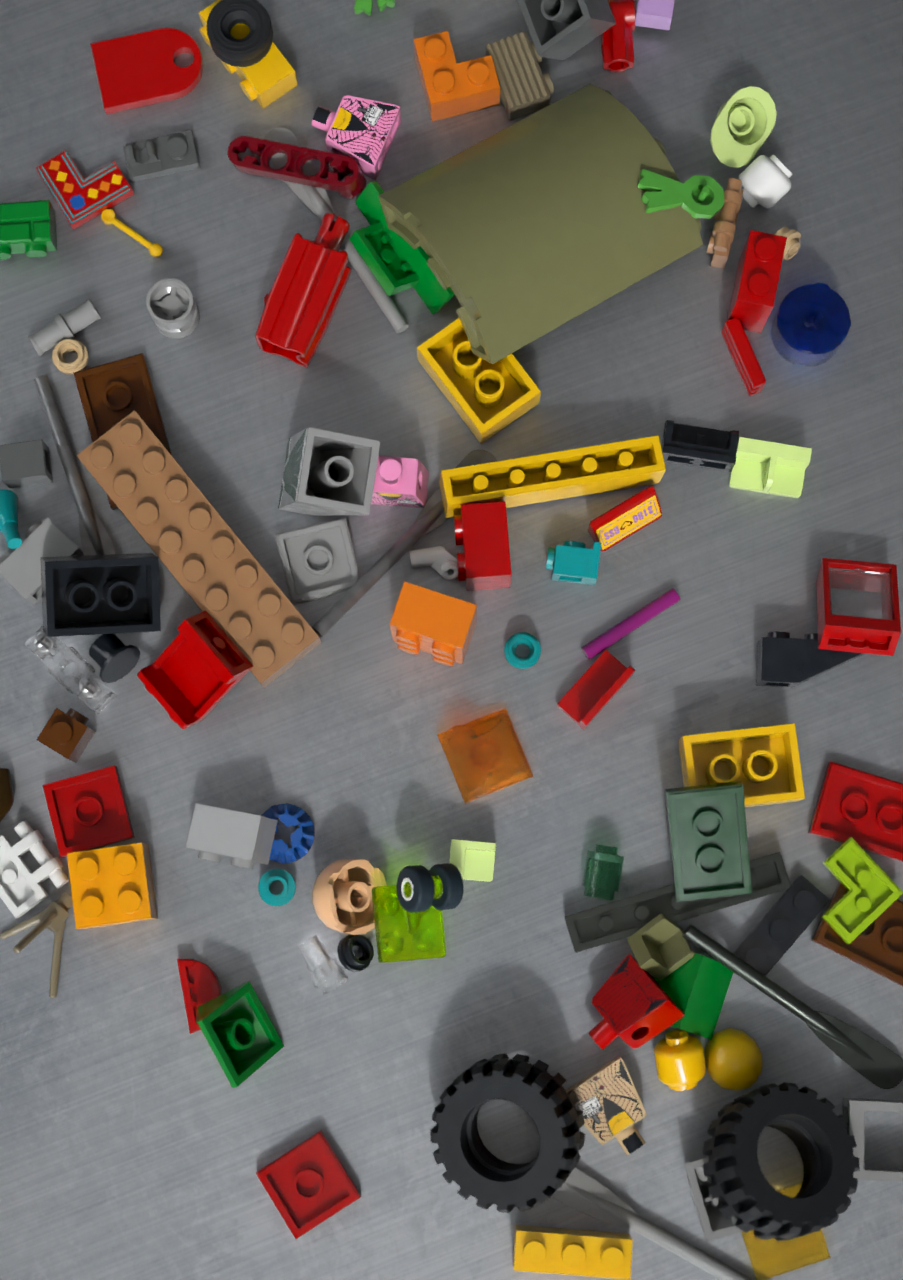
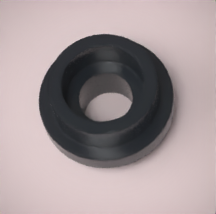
M347 935L340 940L337 953L341 964L347 970L359 972L369 966L374 956V949L369 939L365 936Z

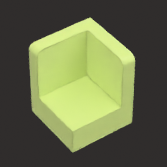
M451 839L449 863L458 868L463 880L491 882L494 874L496 843Z

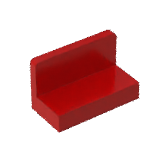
M605 650L556 706L584 730L633 676L636 670L631 666L626 668L611 653Z

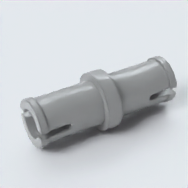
M88 299L85 303L63 316L61 314L56 315L54 322L33 335H29L28 338L37 353L42 356L60 341L76 338L74 334L102 318L94 304Z

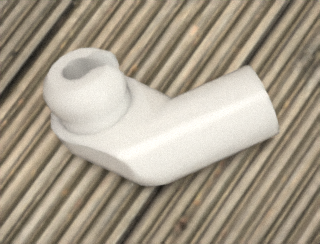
M436 546L409 551L412 569L431 566L446 580H454L458 577L457 558L446 548Z

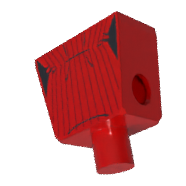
M628 954L592 998L593 1006L602 1015L603 1019L588 1034L602 1050L618 1036L631 1048L637 1049L680 1020L684 1013L654 978L643 970L638 962Z

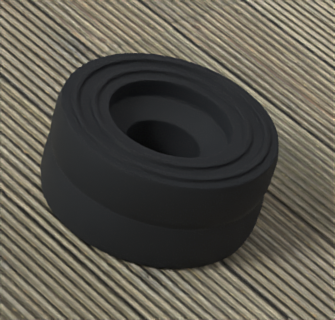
M221 0L213 7L209 14L207 35L213 52L220 60L231 66L247 67L258 63L267 55L273 42V29L267 10L257 0ZM236 24H245L250 28V33L243 39L233 38L230 35V31Z

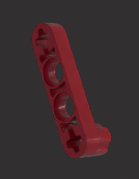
M250 136L237 137L228 147L227 154L229 160L237 170L243 173L338 191L346 199H354L366 187V179L358 163L346 155ZM249 148L253 155L261 157V163L256 157L245 156L244 161H242L238 154L239 152L245 153L246 149ZM274 154H286L287 162L282 168L273 169L270 167V159ZM312 159L320 161V169L315 175L307 176L303 174V166L307 161ZM329 163L334 172H329Z

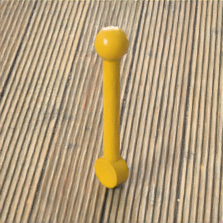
M105 209L102 211L101 218L105 224H114L148 248L152 256L159 257L162 255L163 248L160 244L151 243L116 218L113 210Z

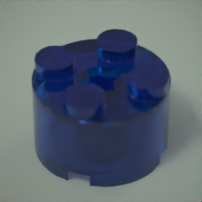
M824 283L803 285L792 290L781 302L773 319L771 338L775 349L785 360L793 364L795 362L806 366H818L827 362L835 355L848 334L851 326L849 309L843 298ZM807 322L808 324H813V325H812V326H809V327H806V326L804 325V323Z

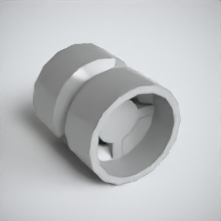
M170 278L163 279L150 288L146 297V304L158 331L164 336L173 339L184 338L190 335L196 329L200 318L199 309L189 287L180 280Z

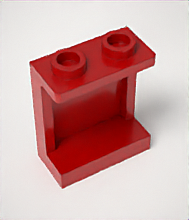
M206 610L186 618L178 626L177 629L180 634L154 663L142 668L137 673L138 678L143 682L147 691L154 695L168 712L170 718L182 729L202 721L253 667Z

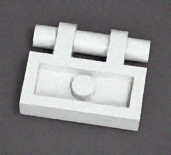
M27 820L19 823L14 828L21 838L15 845H12L6 836L2 835L0 837V897L15 918H20L49 896L40 884L44 880L50 878L57 889L69 881V878L62 870L64 865L58 857L53 858L43 844L44 837L39 830L34 831ZM28 851L33 854L41 865L33 873L21 858Z

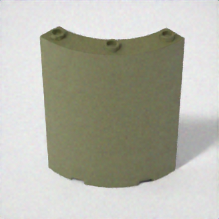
M588 84L378 195L388 228L401 236L413 249L421 246L430 257L427 260L428 267L444 290L451 287L461 305L456 312L464 327L473 353L491 364L496 363L703 245L700 235L701 222L699 218H693L681 206L652 213L645 212L647 205L642 202L641 198L645 192L652 191L637 187L641 180L640 172L642 169L679 181L665 156V149L658 139L653 138L637 117L613 97L609 91H604L592 84Z

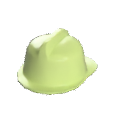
M745 87L739 89L719 109L711 129L710 141L714 154L726 166L738 168L747 165L770 135L775 126L777 113L775 103L769 93L759 87Z

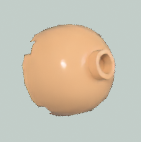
M358 858L336 860L326 866L316 878L312 889V904L317 916L328 928L343 934L359 935L366 934L379 923L380 920H376L380 913V909H386L388 886L381 870L374 868L369 863L370 861Z

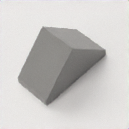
M707 1157L686 1163L684 1167L693 1205L705 1239L708 1242L744 1231L735 1226L737 1219L734 1216L726 1218L719 1210V1207L723 1205L718 1197L712 1199L708 1190L709 1187L713 1186L710 1176H704L702 1165L708 1162Z

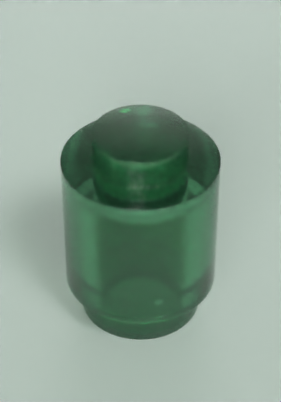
M596 844L595 851L587 850L582 886H585L584 896L614 900L615 892H619L624 856L617 855L618 847Z

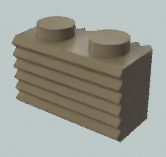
M526 32L509 36L506 39L502 38L500 41L486 45V56L492 55L500 85V97L509 120L536 112L550 105V94L554 93L553 83L548 72L542 74L538 64L542 62V57L538 56L533 42L530 43Z

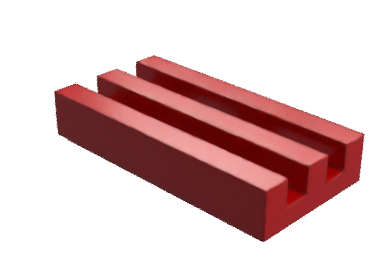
M736 317L725 322L721 334L750 397L762 391L766 379L743 326Z

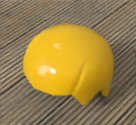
M724 1029L716 1032L712 1040H709L704 1050L706 1069L710 1078L722 1089L740 1091L751 1087L758 1081V1076L761 1075L763 1068L762 1053L755 1039L744 1030Z

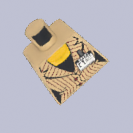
M620 1056L615 1057L566 1090L567 1093L574 1090L579 1099L574 1105L575 1110L583 1111L584 1126L601 1145L615 1137L626 1155H629L646 1143L634 1124L647 1116L627 1067Z

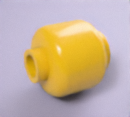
M674 1030L668 1032L665 1038L658 1041L654 1047L658 1079L668 1085L670 1089L676 1091L692 1089L704 1077L706 1073L704 1050L698 1038L688 1035V1032L684 1030Z

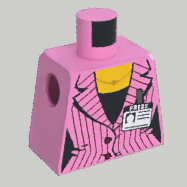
M346 95L342 98L337 112L318 106L313 116L312 126L328 132L325 139L328 152L353 158L358 163L363 174L376 180L401 123L400 106Z
M378 456L371 504L423 508L427 503L429 471L418 459Z

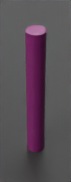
M674 588L665 592L581 647L583 653L590 660L680 601L678 593Z

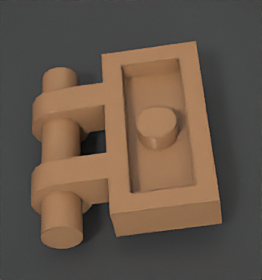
M737 178L728 179L726 190H724V205L714 215V219L719 221H716L706 251V253L713 254L710 264L712 267L724 269L729 257L736 230V221L743 198V190H741L742 181Z

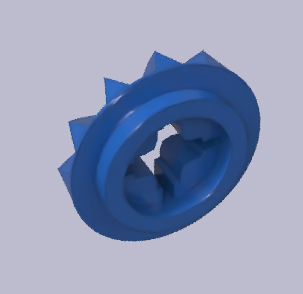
M289 803L271 806L261 815L274 820L280 818L286 827L300 826L290 835L292 848H289L288 844H285L282 839L273 840L270 860L278 863H291L301 859L308 853L314 841L315 830L310 816L302 808ZM276 826L275 834L279 832L278 826Z

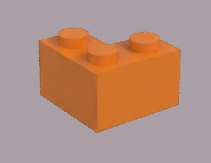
M448 31L413 39L414 58L431 122L500 105V85L492 55L457 63Z

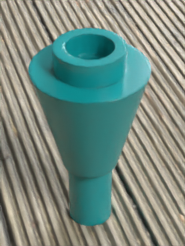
M2 489L0 490V531L4 534L8 547L16 549L22 545V539L18 531V496L11 490Z

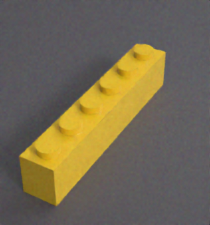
M659 435L441 470L439 486L445 518L461 516V505L506 501V508L656 484L660 483L666 468Z

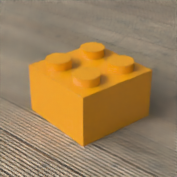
M141 842L67 853L76 929H91L158 919L148 844Z

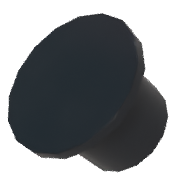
M103 634L91 645L89 655L101 667L99 675L101 680L106 683H112L123 678L136 666L140 658V650L134 645L126 646L116 634Z

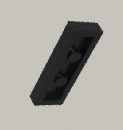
M800 875L791 885V888L782 895L733 954L766 976L829 903L830 899L804 876Z

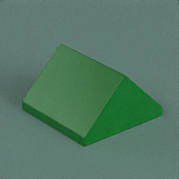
M695 953L690 960L662 981H659L654 976L652 977L684 1013V1016L671 1026L712 1040L733 972L718 961Z
M250 981L244 982L197 1007V1023L232 1088L241 1085L284 1047Z

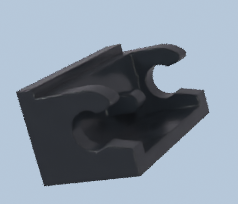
M667 420L664 425L661 445L664 462L731 472L736 462L739 431L732 430L729 432L678 424L672 420Z

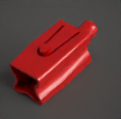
M330 213L324 214L314 241L302 238L300 233L294 235L271 291L264 297L265 308L255 334L260 350L272 355L282 356L308 368L328 329L351 274V268L346 266L348 263V253L345 250L339 252L344 237L349 231L350 224L339 216L335 222V215Z

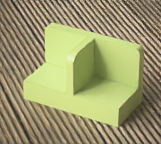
M739 437L736 462L730 473L729 486L736 489L799 498L802 495L805 469L810 463L812 448Z

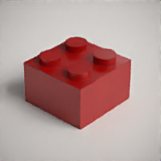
M506 501L461 505V516H454L456 546L463 545V552L457 553L458 581H466V591L510 588L512 573Z

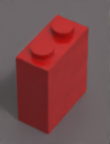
M750 230L739 258L727 321L737 317L744 330L756 333L762 332L774 307L787 237Z

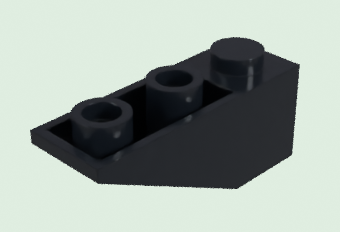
M768 632L767 637H762L757 642L756 686L793 688L865 653L818 649V633L805 634L804 639L790 638V633Z

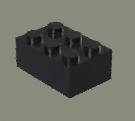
M153 553L40 557L43 631L47 637L161 631L158 557Z

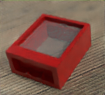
M822 558L816 580L818 649L893 656L901 634L897 565Z

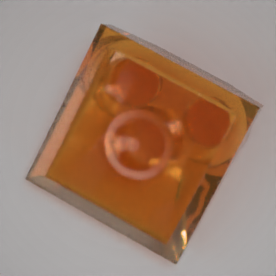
M506 708L463 725L453 726L449 730L437 734L464 804L533 777Z

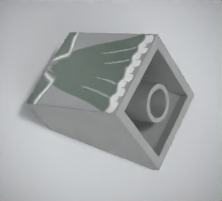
M307 427L291 436L288 441L278 509L312 516L370 515L381 441Z

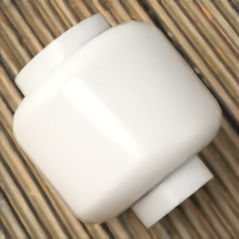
M774 154L770 158L760 155L739 176V180L742 181V186L744 187L742 189L743 198L753 208L758 203L764 208H771L790 190L792 184L789 178L793 174Z

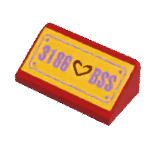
M653 486L645 488L590 521L588 532L594 542L601 543L600 551L608 550L661 518L662 510Z

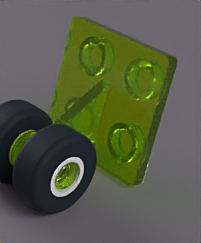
M450 863L436 864L430 870L422 865L406 866L399 873L397 885L372 888L377 952L380 963L443 958L446 956L442 910L456 908L462 900L464 890L461 873L455 865Z

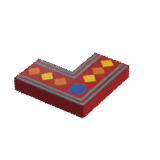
M66 150L36 167L37 172L73 230L97 217L105 209H110L134 195L132 188L115 161L85 179Z

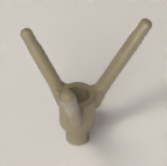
M66 892L60 896L56 903L52 901L46 909L35 916L0 933V938L4 940L36 925L13 948L15 953H19L45 928L54 933L50 998L57 996L62 939L66 926L64 922L70 915L68 910L73 905L72 896Z

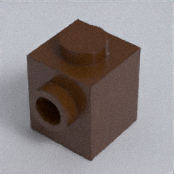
M56 708L36 740L65 758L77 763L96 731L86 726L89 718L74 709L69 708L67 713H64Z

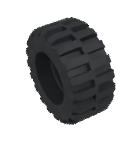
M499 1054L490 1060L484 1058L476 1062L444 1090L440 1096L441 1103L435 1107L432 1120L437 1125L430 1130V1137L432 1143H438L439 1148L433 1152L436 1164L443 1163L446 1171L442 1174L448 1184L452 1181L458 1184L460 1189L457 1193L465 1200L473 1196L478 1199L476 1206L486 1210L492 1204H496L498 1212L510 1213L515 1206L520 1211L532 1209L537 1202H545L570 1176V1173L574 1170L581 1157L579 1151L584 1146L585 1134L580 1132V1128L584 1125L585 1120L583 1111L575 1110L574 1105L579 1099L574 1090L567 1093L562 1086L567 1080L559 1072L553 1077L546 1072L549 1068L548 1064L541 1060H538L534 1065L528 1063L529 1057L526 1055L516 1054L512 1059H509L507 1054ZM494 1099L507 1100L522 1107L532 1117L540 1136V1151L535 1159L525 1164H512L495 1157L485 1147L477 1127L478 1111L484 1103Z
M788 1082L780 1085L775 1083L763 1085L726 1104L718 1112L719 1118L713 1120L707 1130L708 1135L712 1136V1138L704 1141L702 1153L708 1156V1162L702 1165L704 1176H710L713 1186L709 1187L708 1190L712 1199L718 1197L723 1204L719 1207V1210L726 1218L734 1216L737 1219L735 1226L745 1233L754 1230L753 1234L756 1238L763 1240L774 1238L776 1241H786L820 1231V1229L836 1222L840 1213L846 1212L851 1204V1198L847 1195L856 1193L858 1179L853 1176L854 1172L860 1170L859 1157H854L853 1148L857 1147L854 1135H848L845 1129L848 1123L843 1115L836 1116L832 1111L835 1106L827 1098L818 1100L816 1098L818 1093L815 1090L806 1086L798 1090V1086L795 1083ZM765 1126L775 1128L788 1136L800 1153L803 1163V1181L799 1192L794 1198L786 1196L772 1187L761 1171L757 1146Z

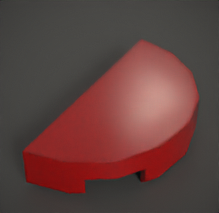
M177 959L191 1034L201 1030L197 1023V1007L222 995V987L217 975L207 964L195 959Z

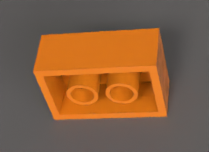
M404 581L389 624L393 641L398 644L397 648L413 655H418L420 650L433 655V661L453 667L454 662L463 664L476 626L477 605Z

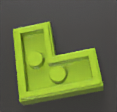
M849 837L822 862L848 890L821 916L846 944H850L903 894V891L852 837Z

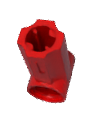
M607 0L616 24L602 33L603 69L610 70L611 72H624L634 67L633 31L635 30L634 0Z

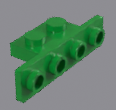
M377 181L369 182L357 198L356 205L370 226L355 230L349 240L388 296L414 287L429 311L433 315L439 313L454 296L451 287L443 289L436 276L428 267L427 260L430 257L421 246L413 249L401 236L388 228L378 197L384 191Z

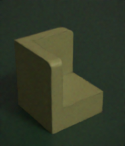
M663 913L656 916L627 939L639 966L659 981H662L695 955L690 942L682 937L683 928Z

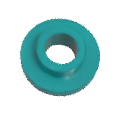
M516 633L505 644V658L515 668L528 669L534 666L540 658V643L530 633ZM519 645H525L529 648L530 653L527 657L522 658L516 654L515 650Z
M269 870L259 881V895L265 903L271 906L286 905L295 895V880L285 870ZM275 880H280L284 885L282 893L274 895L270 891V885Z

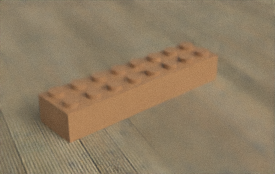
M135 410L76 455L200 610L208 612L253 665L250 671L263 688L267 687L321 643L316 632Z

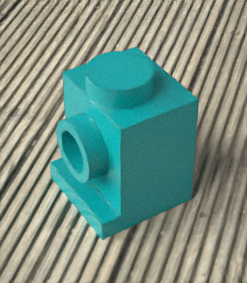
M564 541L563 545H556V548L548 547L546 569L553 570L552 580L595 585L598 576L601 543L594 542L592 549L585 548L586 544L578 541Z

